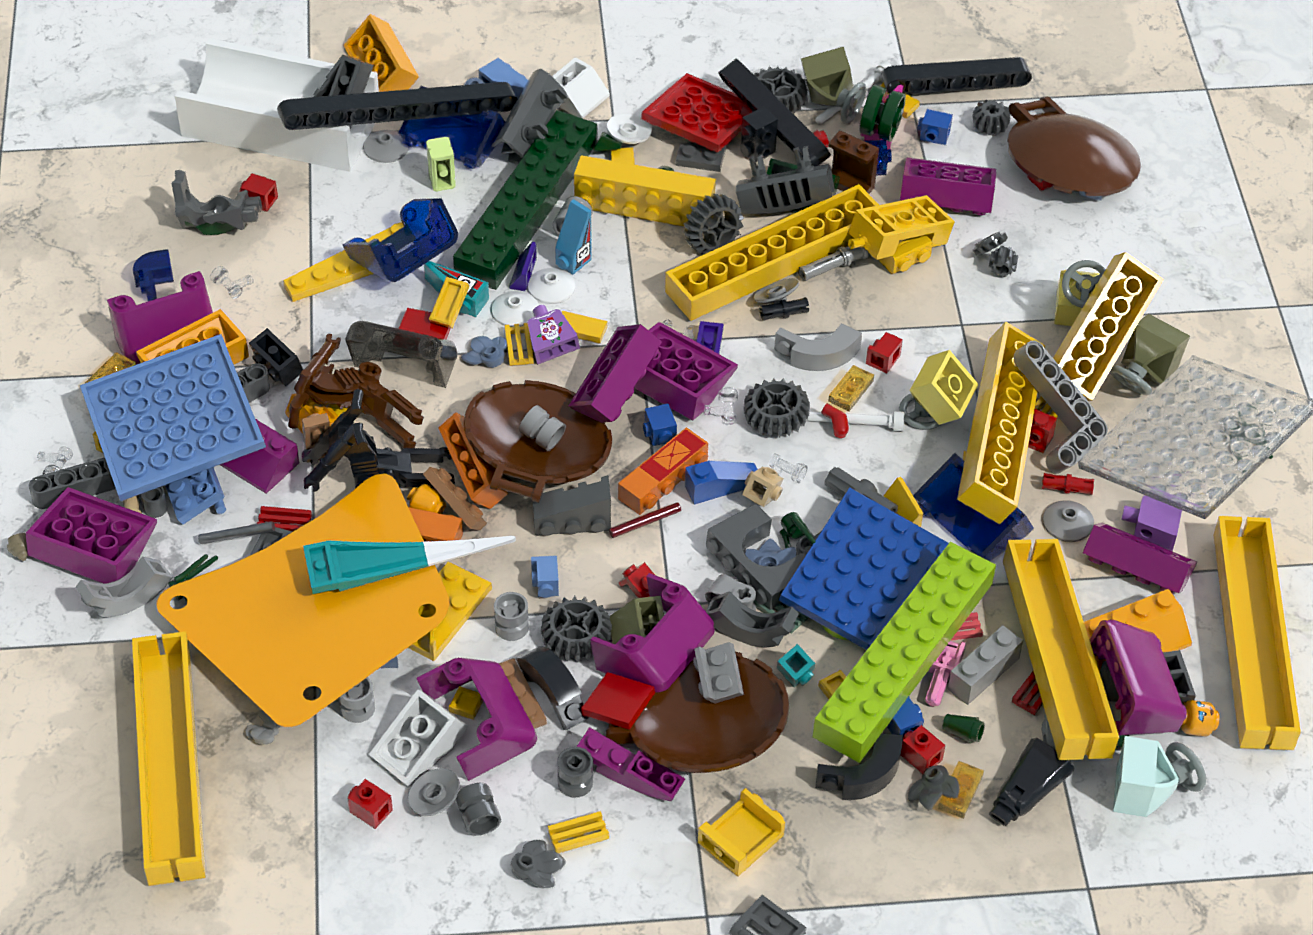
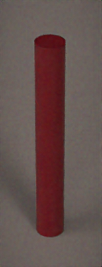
M676 502L610 528L609 533L612 538L618 537L681 512V506Z

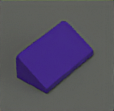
M531 242L520 254L509 289L527 290L537 260L536 242Z

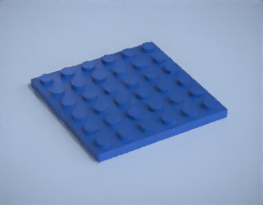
M849 487L817 537L816 542L812 545L785 587L779 601L793 607L798 612L867 650L949 543Z

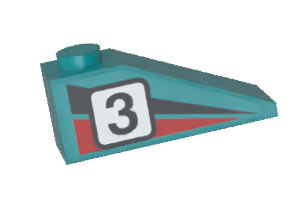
M429 260L424 261L425 279L438 293H440L446 277L469 284L470 287L460 312L477 317L489 300V283Z

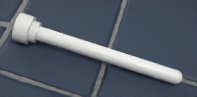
M883 61L876 67L875 74L863 82L867 90L877 82L883 81L881 73L886 67L892 66L889 62ZM832 105L816 117V123L819 125L823 124L839 112L842 107Z
M809 411V417L806 421L832 422V419L824 416L821 412ZM894 411V414L889 413V416L845 413L848 423L887 425L889 428H893V431H903L904 412Z

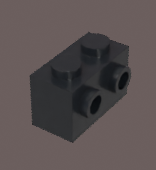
M765 107L742 117L740 149L746 157L754 155L756 162H758L757 157L759 154H763L764 159L776 152L778 119Z
M268 328L249 342L254 353L252 356L256 364L259 363L266 366L269 376L275 382L279 380L287 386L301 374L303 367L298 356Z

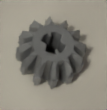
M985 99L984 103L978 102L972 115L974 128H978L979 133L987 132L988 135L990 133L998 135L999 132H1005L1011 118L1009 107L1004 106L1003 102L997 103L995 99L993 101Z

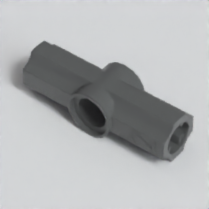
M834 467L829 471L825 479V486L844 497L850 487L895 513L897 512L898 505L879 494L871 481L867 479L859 481L839 467Z

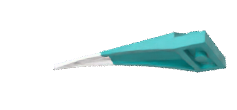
M503 536L432 542H350L329 540L304 545L303 548L312 593L316 594L339 589V592L482 552L516 541V537Z

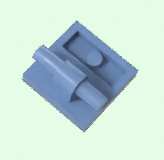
M214 467L165 485L177 520L182 524H185L212 505H214L218 514L226 511L223 502L225 496Z

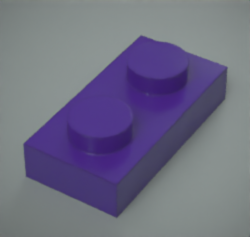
M700 321L697 342L720 354L724 323Z

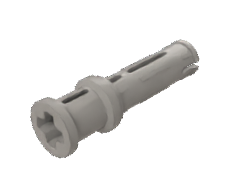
M849 246L838 247L835 253L799 267V274L804 281H807L841 265L847 267L855 260L860 258L866 259L868 251L862 247L850 249Z

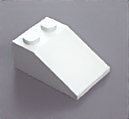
M418 689L369 755L409 786L453 749L469 726L432 697Z

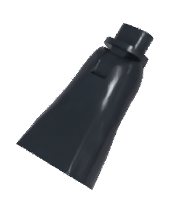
M1039 738L1031 739L1012 772L1000 788L997 799L993 802L994 807L989 812L990 817L1001 825L1007 826L1011 820L1016 821L1019 816L1028 813L1040 800L1072 774L1074 766L1071 760H1059L1057 751Z

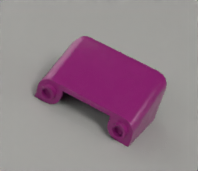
M200 271L188 274L181 279V292L136 305L132 297L127 295L107 299L115 340L129 367L141 363L136 351L213 313L206 284Z
M1102 620L1089 641L1094 656H1097L1098 660H1106L1119 695V699L1115 704L1116 710L1121 709V720L1115 722L1118 735L1177 732L1186 719L1187 712L1185 706L1182 705L1169 671L1159 638L1152 632L1116 620Z

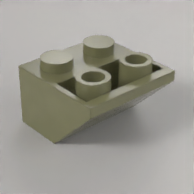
M661 596L635 598L610 615L612 644H616L622 637L629 634H636L645 638L664 616Z

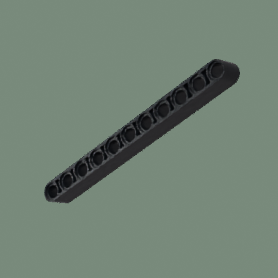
M494 82L287 99L280 102L277 112L286 129L300 130L508 112L513 109L518 98L509 83Z

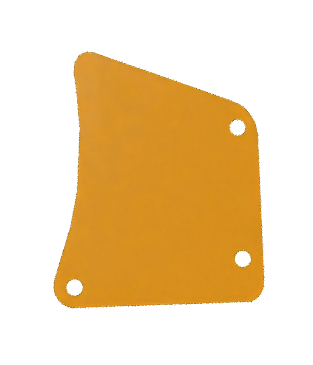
M377 474L366 479L322 515L269 547L231 565L173 585L160 594L157 600L158 612L179 632L186 631L187 640L277 725L294 727L307 721L433 630L447 614L449 597L435 565L340 592L339 589L316 594L312 593L304 545L329 540L350 542H424L396 480L389 474ZM176 596H184L187 599V604L181 609H174L170 606V601ZM424 604H431L436 608L435 614L428 618L420 616L418 610ZM310 686H317L321 690V695L316 700H307L303 696L304 690Z

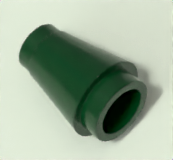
M946 714L942 728L969 743L973 741L978 743L983 736L985 723L980 721L979 717Z

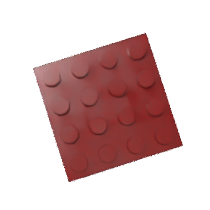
M686 73L642 111L641 119L672 134L686 138L690 142L702 145L711 151L719 152L741 132L742 117L753 111L735 93Z

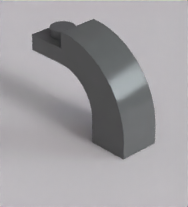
M730 591L713 597L706 610L717 630L734 640L756 647L779 646L783 636L788 635L794 629V622L799 614L793 607L775 613L757 612L741 603Z

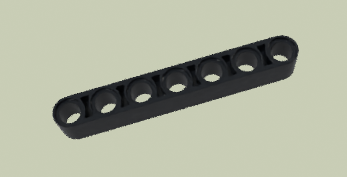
M1012 57L894 65L886 67L882 71L881 77L888 94L898 85L903 86L902 93L919 94L1020 87L1027 85L1031 81L1032 74L1024 58Z
M737 58L718 72L722 81L753 112L765 107L778 119L777 136L792 151L794 148L799 147L803 157V147L808 146L812 166H819L831 157L827 147Z

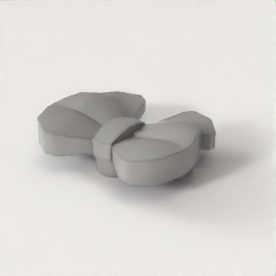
M261 711L259 717L264 721L263 726H247L246 735L248 739L252 738L258 744L267 745L274 741V736L279 733L278 728L283 726L277 725L264 711Z

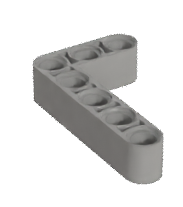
M1030 341L1016 350L1013 357L1014 362L1071 432L1046 457L1047 468L1051 472L1059 474L1075 465L1107 435L1108 428L1105 421L1043 345L1038 341Z

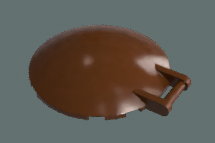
M1049 96L1041 97L1037 101L1022 104L1016 102L1009 105V113L1017 123L1011 128L1008 135V152L1014 163L1038 182L1044 180L1054 184L1053 189L1070 194L1075 190L1085 192L1086 196H1106L1126 190L1138 178L1141 162L1137 151L1126 138L1112 128L1087 117L1067 114ZM1042 109L1045 113L1031 115L1028 111Z
M525 380L524 384L513 385L510 381L493 385L492 389L485 393L481 391L469 403L464 417V430L470 445L481 458L496 468L490 489L498 490L499 488L532 498V501L537 503L540 502L546 483L554 484L577 481L598 471L610 455L612 447L611 429H608L605 423L598 422L568 407L576 394L575 392L554 384ZM536 405L547 411L549 419L555 417L566 425L562 438L550 451H546L536 444V438H528L519 432V426L525 415ZM506 474L536 483V487L534 489L502 478Z
M735 652L744 695L712 703L702 697L699 691V682L701 680L693 659L667 690L655 692L630 730L608 723L605 737L617 744L635 743L648 758L674 770L692 773L728 770L757 758L779 738L785 728L789 715L788 694L783 681L778 679L771 667L757 658L753 661L743 657L742 653Z

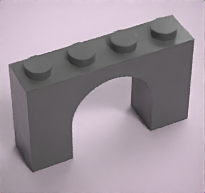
M754 504L709 528L706 547L711 554L715 555L722 562L727 571H731L739 582L754 588L756 592L755 600L758 604H764L769 610H774L777 605L784 604L779 601V598L806 554L803 552L778 566H762L751 561L745 555L744 550L768 537L772 519L757 504Z

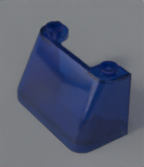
M490 110L489 113L482 111L481 114L404 120L398 133L404 139V144L412 148L419 146L427 149L426 141L430 139L449 137L454 159L463 162L462 164L468 168L475 169V167H481L495 149L492 144L505 121L500 113Z
M442 198L411 200L400 211V218L404 225L403 228L381 242L379 239L366 242L362 238H352L342 244L346 254L350 259L386 282H397L457 242V228Z
M954 453L913 497L925 517L930 514L970 552L991 561L1006 550L1008 540H1022L1033 531L1034 527L1019 508H1016L1001 524H998L957 500L965 461Z

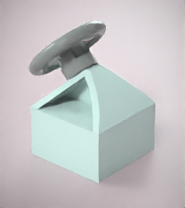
M1125 736L1116 768L1113 812L1147 817L1172 795L1177 785L1181 784L1193 792L1201 791L1205 787L1206 774L1195 753L1186 745L1173 742L1167 746L1164 752L1158 741ZM1175 750L1183 753L1190 761L1183 759ZM1193 770H1196L1198 777L1196 784L1193 783L1191 773Z

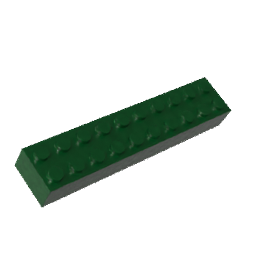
M558 110L554 113L546 125L548 134H543L544 139L535 140L453 255L454 270L489 283V288L497 290L574 178L580 156H589L598 142L597 123Z

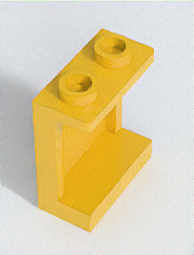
M745 788L741 791L740 800L712 825L706 821L698 828V843L736 876H740L784 836L785 821L778 811L771 810L765 805L760 796L751 793Z

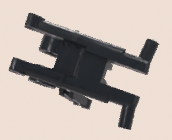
M360 389L354 390L351 406L341 413L332 425L319 436V439L311 448L305 449L302 452V462H307L308 459H311V465H315L320 457L328 451L327 455L320 459L319 464L303 480L304 489H308L312 485L313 492L320 489V482L337 466V463L343 456L347 457L350 461L355 488L366 479L377 474H389L397 483L404 487H419L423 484L433 487L423 473H412L411 462L443 463L444 456L452 459L447 447L439 449L404 448L400 452L392 451L388 447L384 449L376 448L373 436L370 437L363 430V424L354 423V420L362 413L363 391ZM449 473L452 477L450 481L455 485L454 475Z

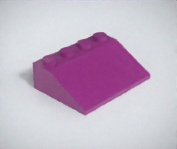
M907 157L900 201L927 195L940 208H950L954 212L969 210L973 211L976 215H986V213H991L996 169Z
M658 322L649 331L662 341L658 348L659 352L646 367V374L636 383L634 388L662 404H669L671 409L693 421L709 407L736 371L738 364Z
M67 487L26 532L27 553L30 557L103 584L112 583L126 576L135 567L157 525V519Z

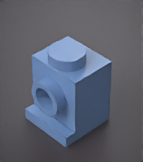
M557 556L531 557L532 587H538V597L559 596Z

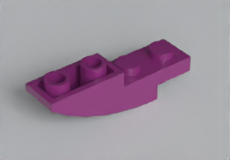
M590 727L576 746L586 749L591 754L593 764L597 766L596 772L647 796L672 802L685 781L684 777L651 760L638 750L635 755Z

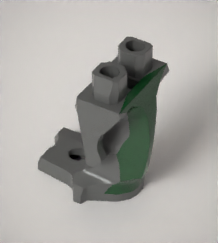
M182 170L175 171V181L171 183L175 200V215L183 228L194 227L199 229L203 235H219L235 228L243 230L247 223L258 221V212L262 211L260 196L249 197L248 191L244 190L239 192L234 200L222 195H216L207 202H200L190 193L186 173Z

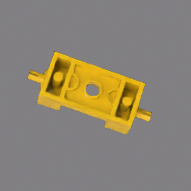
M927 195L858 209L855 211L849 234L854 239H849L848 246L850 249L865 248L877 260L894 256L899 240L927 235L932 240V247L945 245L948 242L955 221Z

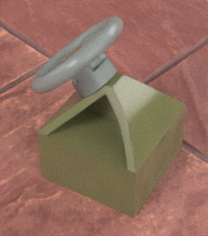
M844 46L801 58L804 79L811 102L820 105H838L842 107V122L848 124L853 121L863 105L867 89L863 82H859L853 87L851 68Z
M1148 313L1139 321L1128 342L1121 362L1127 368L1113 365L1110 374L1129 389L1142 395H1150L1152 388L1143 378L1146 376L1163 386L1175 376L1190 335Z

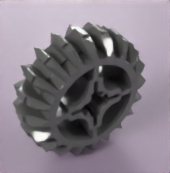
M769 66L767 70L761 69L759 73L754 74L793 114H795L796 110H801V107L805 105L808 92L807 85L801 74L795 73V69L789 71L787 67L781 69L777 66L772 69Z
M713 193L711 197L705 195L704 201L697 200L698 205L696 207L690 206L692 212L691 214H686L688 221L683 223L686 228L683 231L686 236L685 240L696 252L698 251L704 255L735 241V237L741 235L738 230L744 227L741 222L744 217L741 214L742 210L733 199L728 198L726 195Z
M773 378L772 382L764 380L762 385L756 383L754 389H749L748 395L744 399V414L747 424H751L753 430L758 429L760 435L766 432L769 437L777 434L780 438L783 433L790 436L792 430L798 432L800 426H805L806 420L809 417L810 402L806 391H802L801 385L795 386L793 381L786 383L784 378L781 381H776Z
M574 595L573 599L568 601L564 597L562 603L555 601L553 608L548 607L546 615H543L541 626L542 640L544 645H547V648L551 651H555L558 657L565 655L566 661L571 657L575 658L577 662H579L580 657H585L589 661L591 654H593L590 639L594 636L609 642L612 624L608 612H605L603 605L597 606L595 599L587 602L586 596L582 600H577ZM562 623V629L557 631L556 628ZM595 626L596 630L590 634L591 628Z

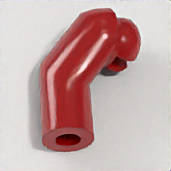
M826 403L821 414L832 419L835 437L844 438L849 431L847 415Z

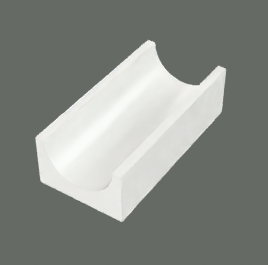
M211 38L206 42L205 70L197 93L178 90L175 95L180 131L183 137L351 172L364 147V142L370 135L375 123L352 125L351 129L347 125L300 130L286 129L277 112L280 102L287 99L314 97V92L320 89L327 79L326 76L335 64ZM371 71L364 93L379 92L377 72Z

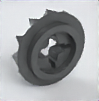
M998 231L976 243V247L972 251L975 255L980 256L1006 242L1008 237L1005 232L1000 233Z

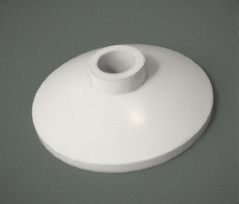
M618 114L610 118L607 123L609 135L615 140L627 144H637L646 141L652 131L649 122L642 120L640 116L635 114Z
M546 268L537 271L530 277L528 290L530 295L539 302L557 304L566 301L573 295L575 281L568 272L562 269Z
M510 291L495 299L492 304V315L501 325L509 324L510 327H514V324H519V327H522L529 319L535 317L533 309L539 306V304L528 293Z

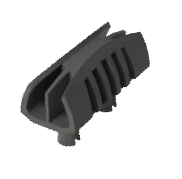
M538 69L531 74L492 144L495 147L497 144L504 142L501 153H509L508 162L519 164L535 140L545 138L543 134H548L547 123L556 110L559 109L560 105L565 103L563 100L567 98L566 91L548 72Z
M808 146L803 147V157L799 147L793 149L798 169L782 173L766 174L763 154H759L757 157L758 166L754 155L748 157L753 177L739 180L736 185V194L741 212L746 214L783 212L813 205L831 198L832 193L835 191L831 166L829 164L812 166Z

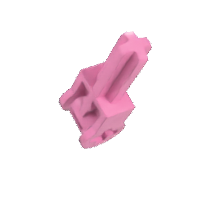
M950 641L930 667L929 672L933 673V677L925 702L931 707L941 704L951 670L962 661L966 646L965 642L959 644Z

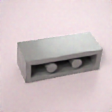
M1002 625L951 670L948 690L967 705L970 704L1019 660L1023 640Z

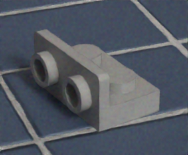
M727 642L708 649H703L702 647L694 649L696 655L694 657V665L700 675L699 691L702 697L712 703H718L744 695L733 643Z

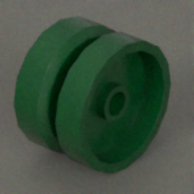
M874 85L864 105L860 121V133L872 136L878 130L879 139L891 142L895 137L902 118L906 95L898 91H892L887 97L886 88Z

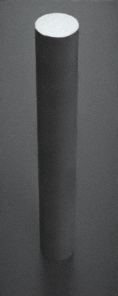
M271 521L198 535V540L200 544L274 532L275 525Z

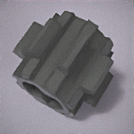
M1001 246L999 249L996 248L995 251L991 252L989 268H991L992 272H995V275L1007 277L1008 274H1012V271H1016L1019 256L1016 255V252L1011 247Z

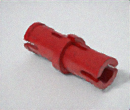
M1044 473L1042 489L1064 491L1065 494L1077 492L1092 495L1094 479L1072 477V474L1063 476Z

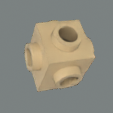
M762 466L755 472H750L745 481L746 487L742 495L764 507L773 500L777 501L783 491V488L780 486L784 478L778 476L774 469Z

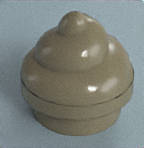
M19 533L7 539L8 552L21 561H25L28 556L26 533Z

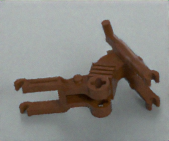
M327 334L324 344L312 356V360L302 370L295 384L296 396L290 402L288 427L292 429L298 428L300 410L311 397L322 403L337 404L342 409L343 407L348 408V406H351L354 390L360 389L363 391L362 413L375 417L377 425L401 443L403 448H415V436L392 419L391 415L393 408H396L411 423L421 425L424 418L421 415L422 410L415 407L395 389L389 391L379 382L382 370L375 363L363 362L359 365L358 370H355L354 367H350V369L345 368V370L340 369L339 371L336 369L334 374H332L334 364L325 366V364H328L332 354L339 348L341 338L337 337L336 340H333L332 334Z

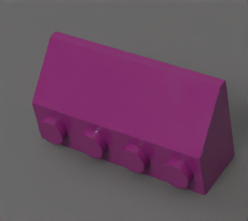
M641 324L617 327L568 407L601 423L615 421L620 416L621 408L625 401L629 400L633 395V388L636 383L646 374V367L649 362L657 356L658 348L662 341Z
M256 419L266 448L220 464V466L267 494L300 463L298 448L295 442Z
M1103 522L1094 524L1083 550V554L1088 555L1089 561L1102 565L1103 562L1112 565L1111 570L1126 575L1129 572L1136 575L1135 580L1146 585H1150L1153 582L1160 585L1159 590L1169 589L1173 595L1175 592L1181 593L1184 590L1197 564L1195 560Z

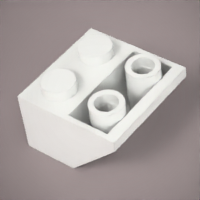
M576 57L552 76L567 93V98L563 100L565 103H562L560 108L577 117L584 118L610 96L609 91L594 68Z

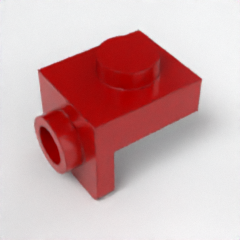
M645 562L638 567L633 564L622 573L624 578L618 584L621 587L627 584L638 598L650 597L646 576L649 573L655 574Z

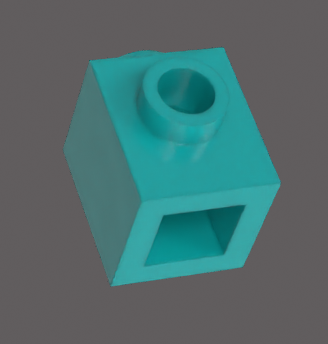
M798 644L777 661V669L794 688L799 683L805 685L814 676L812 672L815 668V662Z

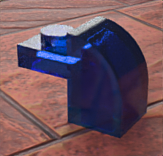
M168 249L148 252L140 256L133 265L136 288L140 287L141 293L147 294L148 301L157 299L155 285L174 282Z

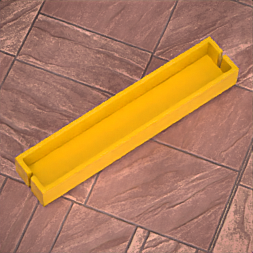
M1219 516L1213 537L1240 748L1264 749L1265 745H1269L1270 749L1294 750L1301 730L1270 518L1247 517L1242 535L1238 537L1242 517Z
M1031 539L1008 540L1003 565L1059 760L1083 759L1084 755H1087L1088 759L1113 758L1119 735L1059 540L1036 539L1030 561H1027L1032 544Z
M186 631L162 634L164 655L160 654L156 635L132 638L144 870L149 886L174 883L175 877H179L180 882L206 878L191 659Z

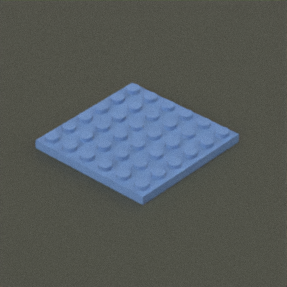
M221 334L80 385L120 501L266 448Z

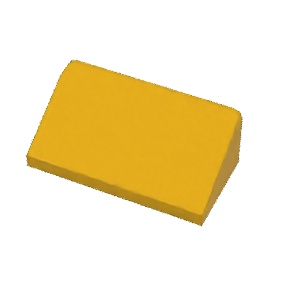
M898 477L886 491L884 497L898 505L896 514L921 527L923 511L903 478Z

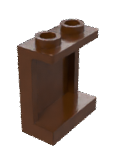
M839 130L829 141L828 145L834 149L832 174L840 176L837 189L845 191L860 184L870 194L875 188L879 148Z

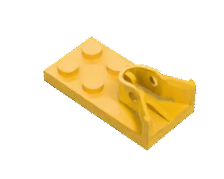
M449 561L439 572L449 597L447 614L433 630L408 647L432 661L437 659L492 589L491 582ZM424 604L418 610L419 615L425 618L433 616L436 612V608L431 604Z

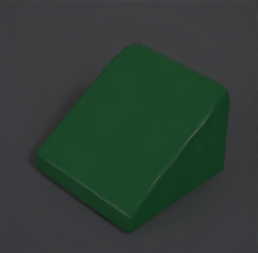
M602 132L594 151L620 149L622 142Z

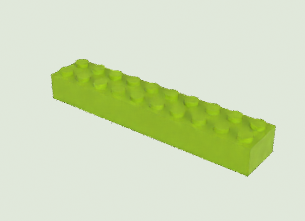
M950 541L815 717L812 737L860 763L991 587L996 564Z

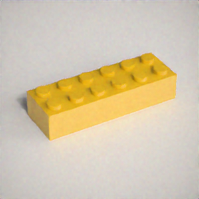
M582 155L574 173V196L586 200L591 205L593 211L684 226L683 223L688 221L686 214H691L692 209L690 206L696 207L698 205L697 200L704 201L705 195L711 197L713 193L715 194L716 179Z
M1127 252L1113 256L1053 357L1087 401L1094 399L1164 281L1162 277Z

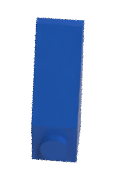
M705 461L685 467V488L695 505L744 490L748 475L751 471L755 472L758 469L755 463Z

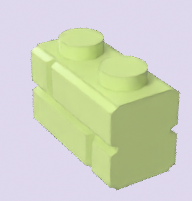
M449 137L426 141L428 173L433 191L455 188L454 153Z

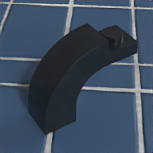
M539 646L516 658L526 681L536 683L544 691L564 730H568L590 718L582 715L581 708L584 704L580 698L582 692L565 664L553 651L547 647Z
M881 733L873 745L871 757L860 765L845 767L818 764L815 788L826 791H843L842 800L864 799L877 794L892 781L898 770L903 735Z

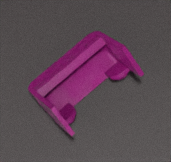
M649 573L646 576L650 597L661 596L663 611L667 612L645 638L636 634H629L622 637L616 644L594 636L590 641L596 670L654 686L655 692H662L673 684L696 656L694 649L705 646L714 635L715 629L712 618L685 586Z
M454 658L416 678L422 691L434 700L473 680L492 717L483 721L476 731L481 744L456 756L468 781L524 753L536 744L537 733L502 667L497 662Z

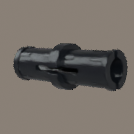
M806 297L791 301L783 299L780 300V303L761 305L759 308L760 311L762 310L760 316L765 321L777 317L785 319L789 318V315L808 313L809 307L806 306H809Z

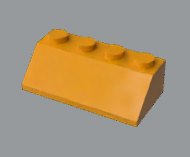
M372 14L368 15L343 45L350 57L373 65L372 72H377L379 92L408 90L419 78L389 23Z
M221 309L136 351L140 362L143 363L221 334L234 365L249 357L246 337Z
M1169 589L1084 622L1089 640L1102 620H1116L1154 633L1161 642L1163 653L1182 650L1192 645L1183 608ZM1094 656L1100 672L1102 663L1106 660H1098V657Z

